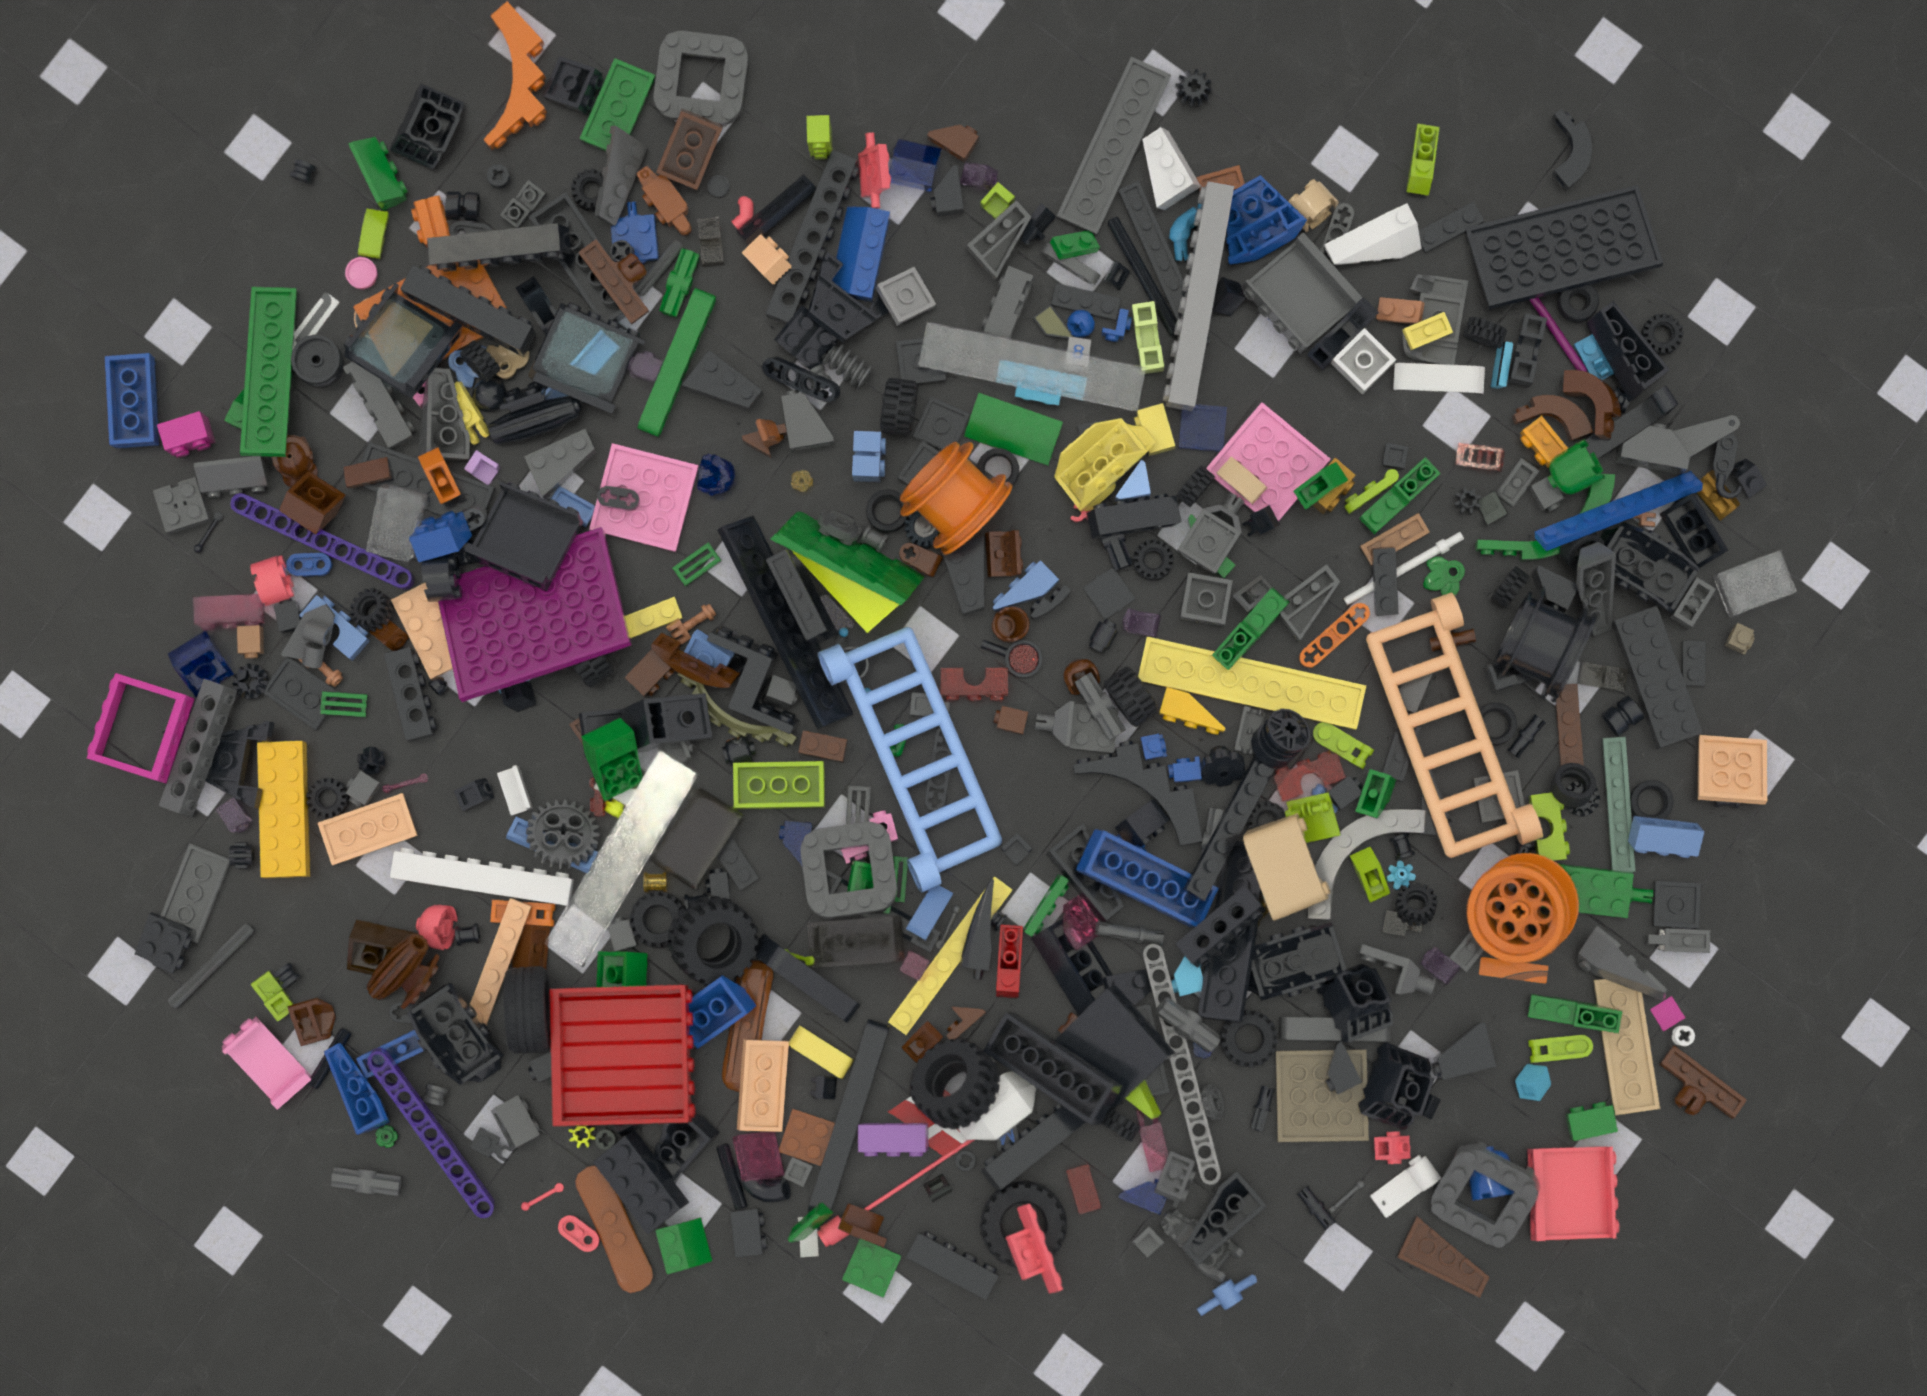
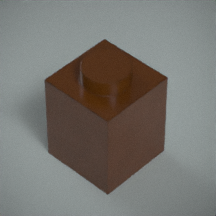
M1002 706L1001 711L996 710L994 723L998 724V730L1023 735L1028 712Z

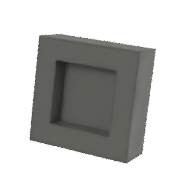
M792 1157L783 1178L804 1187L813 1166Z

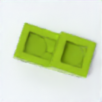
M366 209L358 255L374 258L381 257L385 241L384 234L389 219L388 212Z
M268 970L253 981L251 986L278 1022L289 1014L288 1006L293 1005V1002L286 992L282 990L279 982L273 978L270 970Z

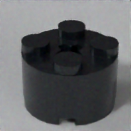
M443 555L422 561V581L426 582L428 588L424 589L428 602L462 598V588L458 580L462 579V570L460 565L457 566L455 555Z

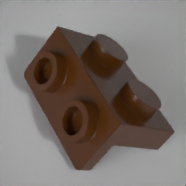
M1019 530L986 532L988 577H1014L1021 575L1023 561L1020 555L1022 540L1019 536Z

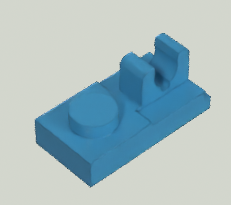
M1593 334L1573 345L1588 373L1601 380L1614 374Z

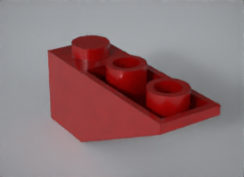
M1000 925L996 997L1019 998L1023 926Z

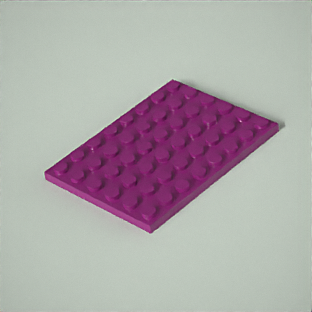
M602 527L576 535L547 591L484 566L462 574V579H458L459 585L462 588V598L438 601L458 696L461 702L631 646L607 540Z

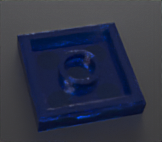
M1195 404L1192 412L1182 410L1178 448L1220 452L1224 447L1227 407Z

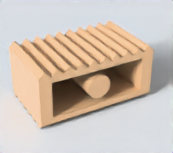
M760 234L742 254L771 284H775V281H778L791 268L787 261L789 256L781 248L776 250L778 245L770 237L765 239Z

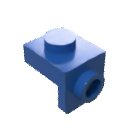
M1120 309L1116 330L1102 329V336H1106V340L1118 342L1119 339L1123 340L1125 330H1130L1132 317L1128 316L1129 310Z

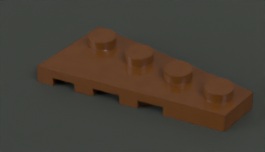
M1416 1216L1397 1257L1480 1298L1489 1276Z

